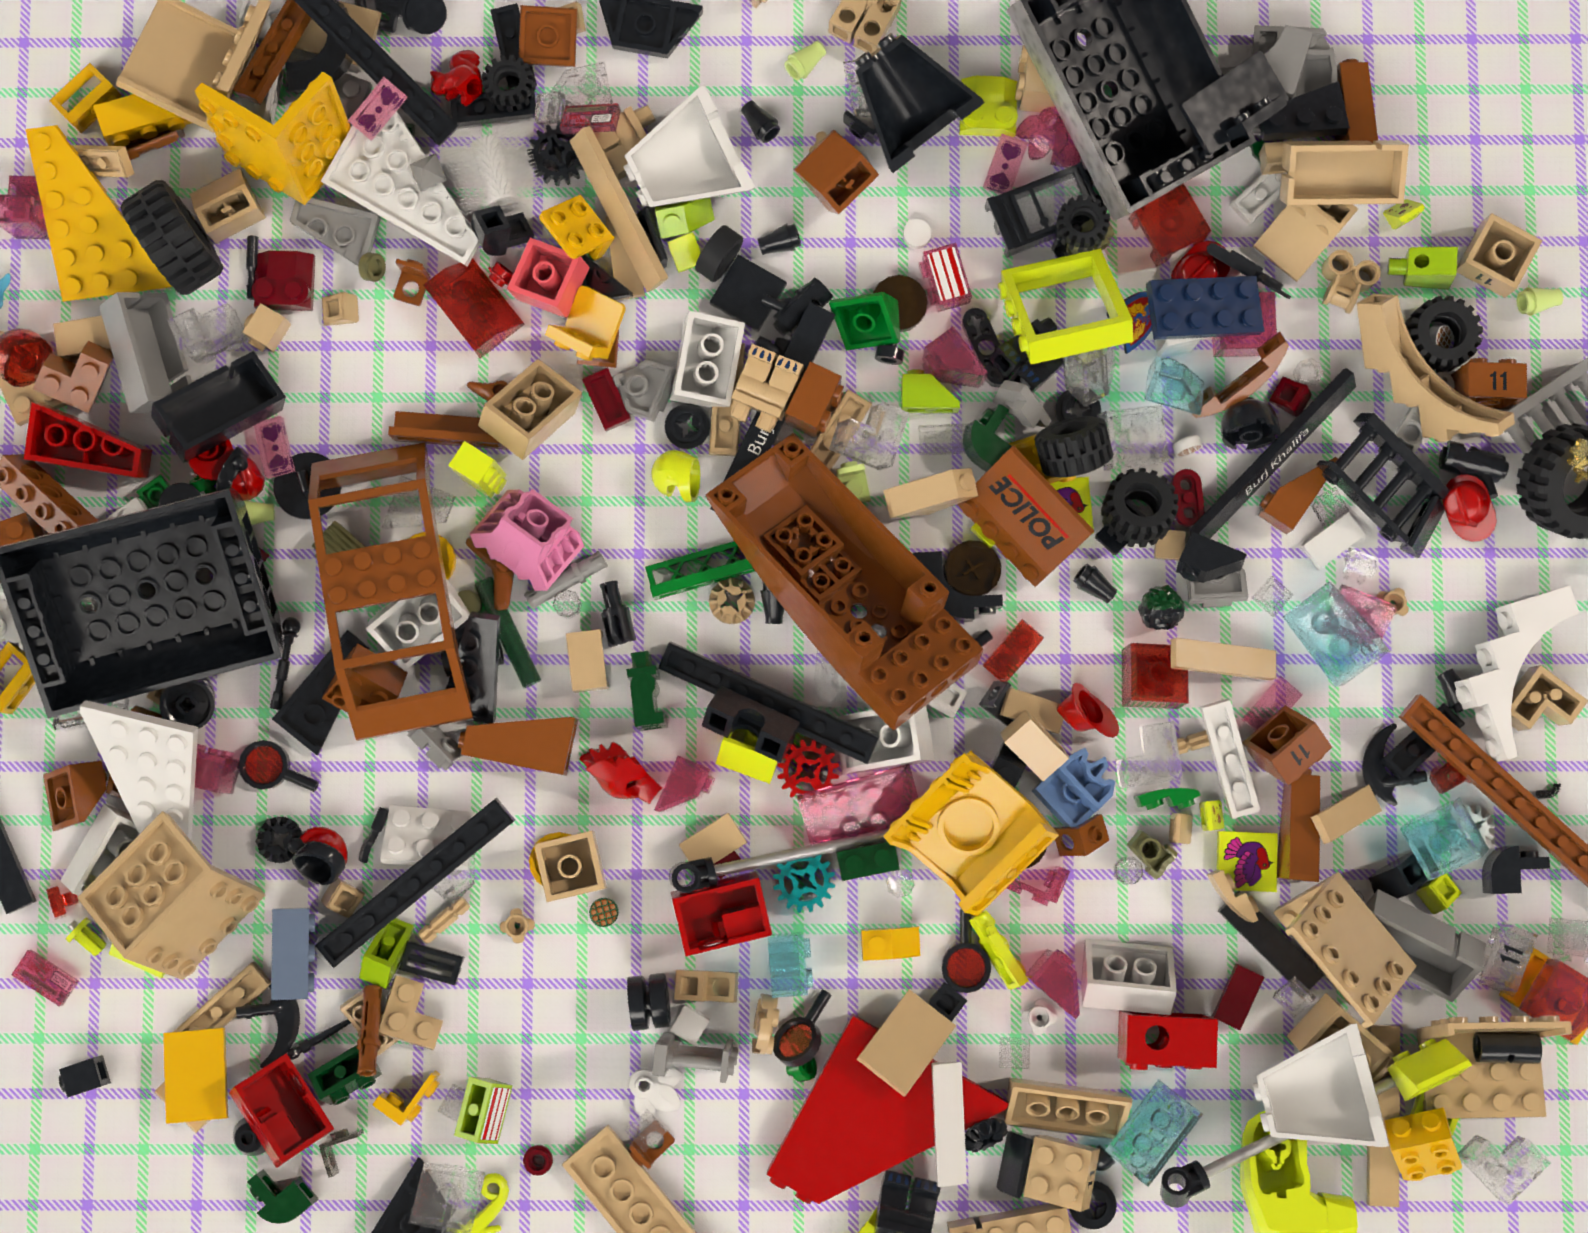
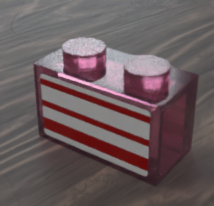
M953 243L924 251L922 262H919V268L922 278H928L930 288L927 289V295L930 305H936L937 312L970 304L972 294L957 244Z

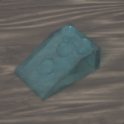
M1331 582L1326 583L1283 616L1284 620L1335 687L1345 685L1390 652L1373 627Z

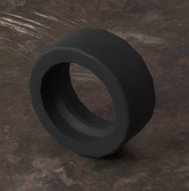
M726 225L721 226L703 248L696 262L695 270L712 282L719 280L737 256L743 243V236Z

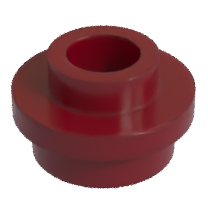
M534 1145L524 1155V1167L532 1175H543L552 1167L553 1155L547 1147ZM541 1155L544 1158V1163L541 1165L535 1164L534 1156Z

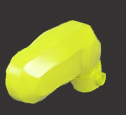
M1265 1111L1259 1112L1247 1122L1242 1134L1241 1148L1270 1134V1131L1264 1132L1260 1114L1266 1113ZM1287 1139L1240 1163V1187L1255 1233H1357V1210L1350 1196L1323 1192L1315 1194L1310 1191L1311 1182L1307 1165V1140Z

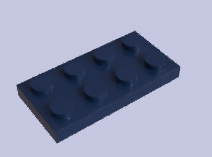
M1256 276L1150 280L1146 283L1154 340L1260 335L1265 332Z

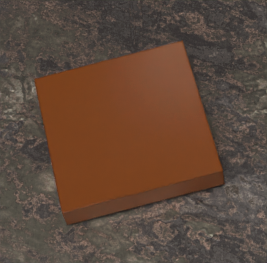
M520 5L519 57L524 60V63H528V65L575 68L577 9Z

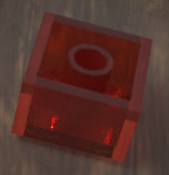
M1130 643L1121 650L1122 707L1179 709L1189 703L1188 670L1171 668V645Z

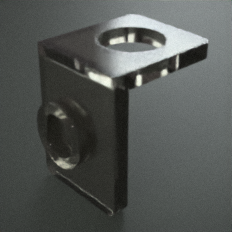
M347 1128L330 1134V1140L324 1141L319 1145L328 1178L339 1173L332 1145L359 1137L364 1133L363 1129L351 1133L348 1132Z

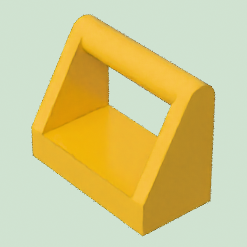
M89 63L49 101L82 134L97 120L94 105L118 99L122 95ZM95 75L101 83L68 112L62 104Z
M9 641L0 651V671L13 654L24 663L0 695V712L13 714L35 685V680L25 652Z

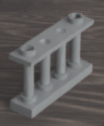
M1588 358L1506 411L1514 413L1515 424L1504 432L1510 434L1523 454L1529 453L1532 450L1530 447L1532 444L1519 428L1520 422L1517 418L1526 414L1528 418L1530 416L1533 418L1543 433L1550 429L1555 430L1541 410L1543 408L1541 402L1547 398L1551 402H1556L1571 425L1573 423L1586 425L1566 397L1564 387L1572 382L1574 386L1578 385L1588 399Z
M664 1032L655 1044L652 1075L664 1077L668 1069H672L673 1066L721 1071L720 1083H726L728 1075L733 1076L734 1065H737L738 1048L733 1047L732 1039H727L724 1049L680 1045V1041H675L674 1033Z

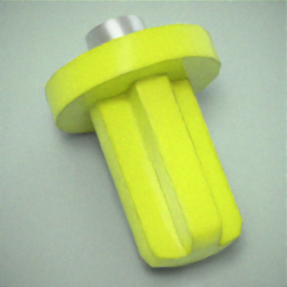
M87 917L79 924L74 920L67 927L72 932L65 939L69 943L75 939L93 956L98 955L106 947V942L87 926L90 923Z

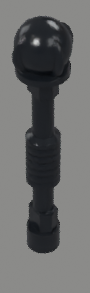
M288 617L282 623L284 647L282 658L278 662L275 677L277 684L270 703L271 709L280 710L283 704L284 693L282 692L284 681H287L291 644L294 642V637H298L296 634L300 630V622L294 617Z

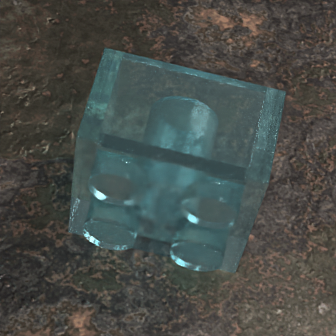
M1460 797L1408 821L1400 828L1428 881L1482 858L1489 850Z
M803 932L772 934L768 936L772 998L808 995V988L813 987L812 968H806L805 959L811 957L810 938H804Z

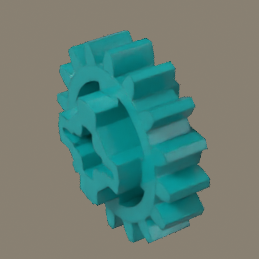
M817 855L815 858L808 857L789 861L785 865L781 863L776 865L781 870V873L773 874V878L779 880V884L773 886V890H781L782 894L777 899L781 901L786 898L788 900L786 908L789 909L795 904L797 905L798 913H801L803 906H807L809 912H813V904L816 903L822 908L824 905L821 899L823 897L831 899L832 896L827 892V889L835 888V884L829 882V878L835 876V872H827L826 868L830 865V862L827 861L822 864L820 862L822 855ZM799 861L809 862L804 869L796 870L791 867V865ZM818 867L824 877L823 886L818 884L815 879V872ZM792 873L799 874L800 876L808 873L811 875L809 881L812 882L816 889L811 886H804L803 889L799 888V881ZM785 876L792 880L793 890L790 894L785 888ZM812 892L817 895L811 900H799L804 893Z

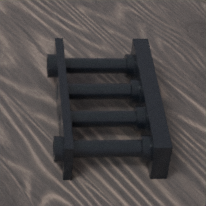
M1360 413L1353 421L1360 428V434L1336 462L1320 460L1316 465L1323 471L1322 476L1325 480L1333 485H1337L1381 529L1379 533L1382 537L1390 542L1407 543L1410 538L1401 530L1402 526L1425 499H1430L1435 495L1440 499H1444L1450 490L1375 413ZM1368 441H1373L1379 447V453L1354 482L1344 470ZM1388 460L1392 461L1398 467V473L1376 499L1372 501L1362 490ZM1411 480L1417 486V492L1396 517L1391 520L1382 509L1405 481Z

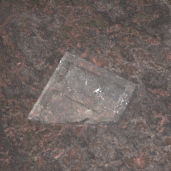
M400 476L398 483L412 481V479ZM430 486L436 524L446 523L456 496ZM418 490L393 494L382 528L391 529L424 525Z

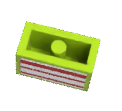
M469 1076L454 1136L475 1143L498 1144L513 1085L490 1078Z

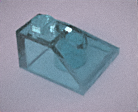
M1156 356L1148 370L1144 400L1197 415L1201 414L1204 381L1185 364L1179 363L1172 358Z

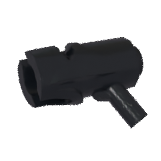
M814 277L809 283L797 289L794 297L786 298L782 301L765 293L761 304L778 311L773 315L775 322L772 325L783 337L786 334L793 337L809 302L823 308L833 298L831 292L817 278Z
M1449 440L1447 441V447L1443 446L1439 457L1440 469L1457 476L1467 474L1475 476L1484 482L1491 499L1498 497L1494 483L1504 479L1509 470V463L1506 462L1504 455L1481 450L1475 446H1471L1466 451L1463 443Z

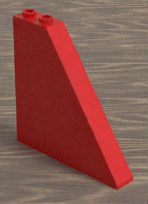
M853 1013L767 1169L766 1175L771 1177L769 1181L781 1189H785L786 1186L796 1191L795 1196L807 1204H811L812 1201L820 1204L935 1146L932 1063L938 1061L931 1060L907 1095L903 1097L857 1060L879 1028ZM962 1075L965 1130L1007 1109L1009 1105L1007 1100Z

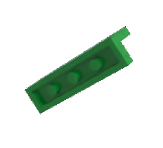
M735 541L645 567L654 600L756 571L747 559L740 560L734 557L739 549ZM734 549L732 554L725 552L727 550ZM716 553H721L729 558L725 565L712 568L707 565L711 556ZM702 557H706V559H705L704 562H702V561H700V560H698V559H699V558H702ZM688 561H694L701 565L698 573L687 576L681 574L680 570L684 563ZM679 564L676 570L671 568V566ZM665 568L674 573L670 581L656 584L653 571Z

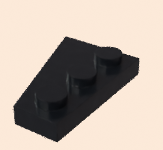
M1339 81L1289 99L1286 102L1287 106L1259 125L1262 141L1347 135L1350 126Z

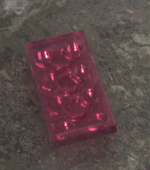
M909 764L797 795L810 845L889 829L892 822L901 818L910 809V804L918 798Z

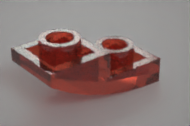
M1021 619L996 650L986 659L983 667L1000 681L1007 682L1037 648L1044 637L1025 620Z

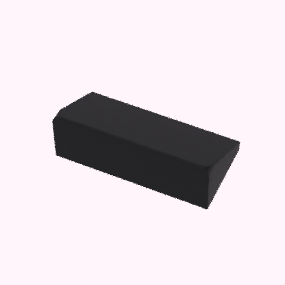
M646 206L636 216L663 268L667 267L668 258L649 206Z
M1435 495L1425 500L1407 533L1410 539L1407 543L1402 542L1400 546L1401 550L1415 558L1421 556L1444 514L1445 509L1438 496Z
M1008 1131L996 1185L999 1191L1019 1199L1022 1197L1033 1143L1032 1138L1028 1134Z

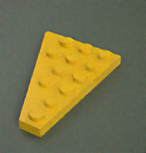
M58 125L25 129L62 302L110 296L117 292H139L173 287L148 257L132 233L124 216L119 211L118 205L114 200L110 199L106 189L94 173L89 171L78 156L79 153L69 144Z

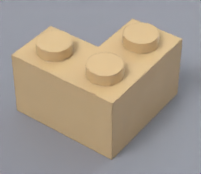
M1542 665L1530 667L1513 689L1511 705L1512 727L1518 731L1529 730L1541 714H1544L1558 726L1572 724L1588 700Z

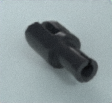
M618 581L600 584L606 608L601 613L608 647L611 648L618 644H625L628 641H635L636 636L630 610L626 605H622Z

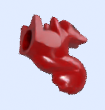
M462 50L451 57L449 61L451 70L444 74L430 71L432 76L430 83L432 93L436 96L446 94L445 99L447 101L456 98L460 94L461 103L464 106H468L482 94L483 87L481 72L477 67L480 64L479 55L472 50Z

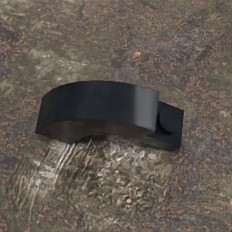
M335 0L340 5V7L349 15L347 8H344V4ZM327 34L326 43L318 55L306 61L286 62L288 91L302 94L307 89L309 83L315 80L321 72L331 76L333 82H335L347 72L353 59Z
M942 551L913 552V555L949 591L944 609L955 620L973 622L975 619L974 610H979V615L996 614V609L1003 607L1002 594L968 596L955 591L947 583L943 573Z

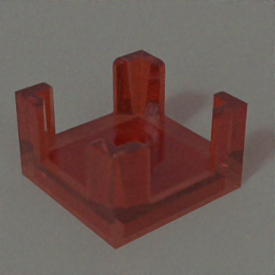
M1184 183L1132 212L1128 219L1134 230H1137L1139 226L1141 227L1153 250L1150 253V257L1156 267L1167 262L1172 254L1192 244L1195 246L1205 241L1212 231Z

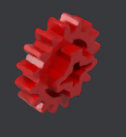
M801 740L800 748H796L793 744L791 745L792 753L785 755V763H777V766L783 769V773L777 775V778L785 779L786 783L781 788L787 789L790 787L792 789L790 792L791 798L798 793L800 794V802H804L806 796H810L812 802H816V794L820 793L825 798L827 797L825 792L827 787L834 790L835 786L831 783V779H839V775L833 773V769L839 767V763H831V759L835 754L833 752L827 755L825 753L826 745H822L819 749L816 748L815 740H812L810 746H806L805 741ZM812 751L821 755V757L816 760L806 759L802 752ZM794 758L797 763L796 773L789 777V765ZM820 762V765L813 772L814 778L810 779L808 776H805L804 778L796 779L803 771L802 765L804 763L811 766ZM827 765L828 775L823 784L819 779L820 769ZM800 782L810 783L814 790H801L796 785Z

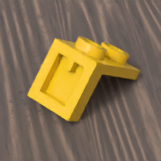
M435 1070L429 1075L407 1107L403 1105L405 1101L393 1092L389 1094L386 1092L381 1093L372 1105L400 1126L407 1120L412 1123L422 1110L419 1103L424 1096L430 1098L440 1083L436 1080L440 1073Z

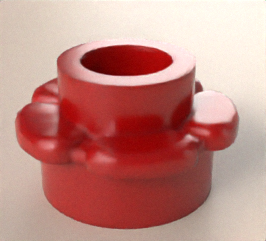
M496 262L493 267L489 266L488 268L491 272L489 278L500 287H503L505 284L509 285L514 274L511 270L500 262Z

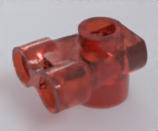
M1448 761L1443 766L1433 768L1429 776L1432 785L1440 794H1444L1464 782L1471 783Z

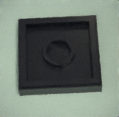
M738 254L710 300V305L734 319L744 322L745 325L759 332L772 311L771 308L761 304L765 293L779 299L787 286V282Z

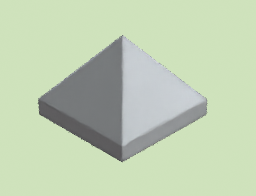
M436 154L410 164L421 192L447 181Z

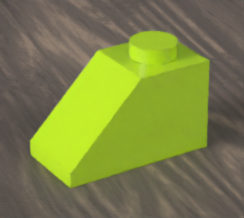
M711 198L655 207L661 239L690 233L715 220Z
M921 369L908 370L907 374H902L901 413L959 412L960 401L932 374H925V371Z
M395 918L375 935L363 956L359 978L386 989L399 967L407 941L410 940L414 930V925Z

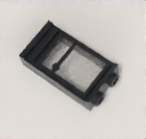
M1082 162L998 196L987 198L985 210L986 212L991 211L994 217V229L997 235L1001 234L1005 243L1004 255L1006 258L1055 239L1058 230L1056 229V222L1059 210L1061 211L1064 203H1068V199L1073 197L1074 200H1077L1078 195H1083V200H1087V196L1090 195L1093 196V202L1098 198L1101 201L1100 206H1104L1101 196L1099 194L1095 195L1092 187L1094 182L1088 170L1084 169ZM1078 215L1073 218L1072 226H1082L1091 218L1086 215Z

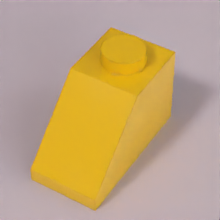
M919 926L861 929L862 960H888L920 956Z

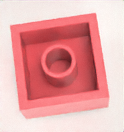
M530 237L507 289L521 302L567 318L577 290L582 286L590 267L581 256L572 259L563 249Z

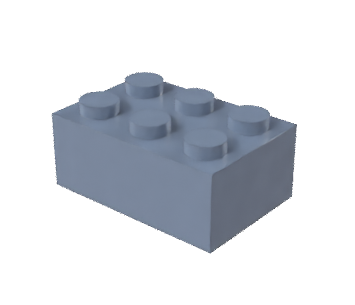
M309 908L272 909L271 1000L308 999V992H314V973H308L309 962H315V944L309 943V932H315V914H309Z

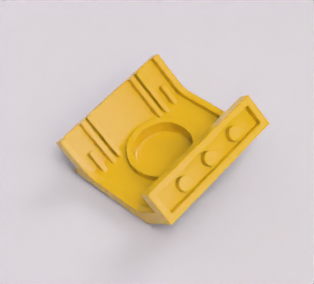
M971 750L967 754L964 753L962 756L955 758L951 762L950 768L942 776L936 778L930 784V788L925 794L915 799L910 804V809L901 818L893 821L889 830L883 835L890 845L908 850L944 880L960 898L961 901L958 905L964 913L979 916L1059 836L1033 803Z

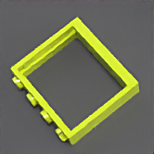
M1101 248L1001 270L1002 282L997 284L1000 291V299H1005V311L1008 318L1012 317L1013 333L1015 336H1020L1018 338L1020 351H1026L1030 364L1133 342V319ZM1092 277L1110 319L1035 335L1019 292Z

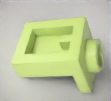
M857 461L841 464V468L836 469V477L862 503L871 502L865 465H858Z

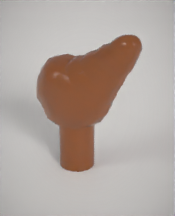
M502 380L494 383L473 381L467 383V387L472 392L481 396L487 402L508 385L507 382Z

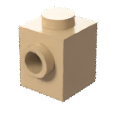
M260 303L255 313H251L245 320L243 333L250 339L248 344L261 352L266 348L274 353L290 328L291 323L282 315Z

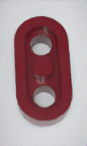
M1183 469L1177 472L1171 480V484L1175 487L1173 494H1178L1179 499L1177 503L1179 508L1175 519L1184 527H1192L1205 513L1200 476L1195 471ZM1182 480L1189 483L1190 487L1188 490L1180 486ZM1184 509L1192 510V518H1187L1184 515Z

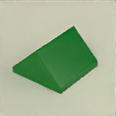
M878 292L829 301L832 313L836 314L834 319L846 351L900 342L898 300L885 292Z

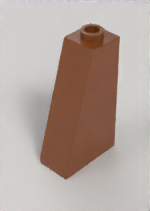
M1346 59L1337 65V81L1340 84L1350 129L1347 135H1335V141H1369L1373 143V141L1378 140L1369 65L1368 62H1359L1357 59Z
M561 717L469 725L466 727L465 732L461 731L458 748L462 749L461 755L567 776L579 719Z
M1307 769L1298 780L1292 782L1289 786L1285 783L1283 786L1277 878L1319 882L1320 835L1311 817L1320 812V776L1311 775V769Z

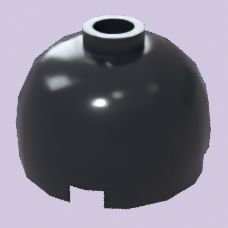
M1248 397L1232 405L1225 411L1221 421L1222 441L1224 445L1232 449H1237L1236 444H1248L1246 450L1265 447L1276 440V434L1280 435L1281 433L1277 414L1271 405L1253 397Z

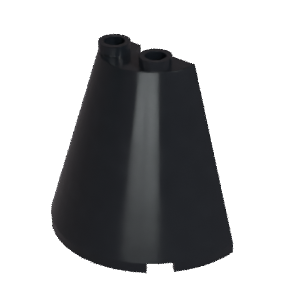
M890 33L878 42L880 48L872 54L867 51L855 60L858 66L855 72L888 168L894 173L915 157L914 150L956 118L963 120L985 102L903 35L894 37Z

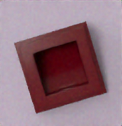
M1282 377L1269 402L1292 416L1298 417L1309 402L1312 393L1307 385Z

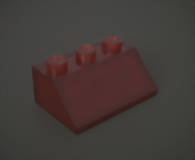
M473 258L468 267L462 263L446 267L423 284L429 295L480 359L525 325Z

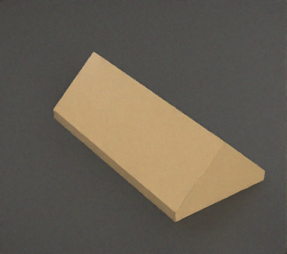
M1009 1077L1007 1092L1009 1105L1005 1110L1004 1121L1008 1125L1121 1140L1132 1106V1098L1122 1092Z

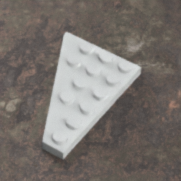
M375 85L364 106L369 102V100L373 97V95L378 91L380 87ZM395 112L372 141L352 125L321 182L468 267L480 246L479 240L443 182L422 192L419 190L410 164L426 158L398 112Z
M85 700L80 705V713L139 835L163 811L172 817L192 841L198 727Z

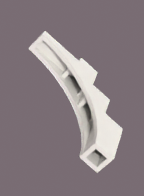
M1570 586L1495 608L1497 622L1503 630L1504 636L1475 645L1477 660L1482 666L1484 673L1454 682L1456 697L1461 703L1463 710L1474 708L1476 723L1481 728L1485 740V750L1496 762L1518 757L1512 735L1511 705L1514 685L1526 656L1544 633L1559 622L1579 614Z

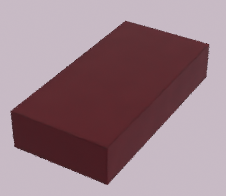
M608 367L582 379L606 432L632 421L625 409L623 400Z
M1235 964L1212 1017L1237 1030H1241L1265 977L1239 964Z

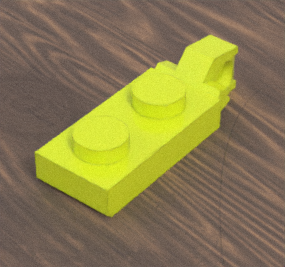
M985 910L979 916H974L970 919V924L980 938L978 940L980 946L990 958L991 963L1007 988L1012 990L1027 983L1029 980L1025 975L1026 970L1024 966L1012 955L1007 939L998 933L995 927V920L988 911Z

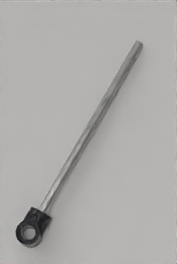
M889 829L714 865L712 857L679 862L671 868L669 881L676 890L682 893H690L695 890L717 886V876L884 842L886 839L883 835ZM689 869L692 873L691 882L687 885H680L677 880L678 873L681 870Z
M1391 1075L1374 1083L1377 1095L1396 1086ZM1271 1134L1204 1167L1195 1160L1182 1167L1168 1168L1162 1175L1160 1196L1166 1205L1175 1208L1182 1207L1188 1203L1191 1197L1210 1188V1177L1288 1138L1271 1137ZM1179 1184L1183 1189L1175 1191L1169 1185Z

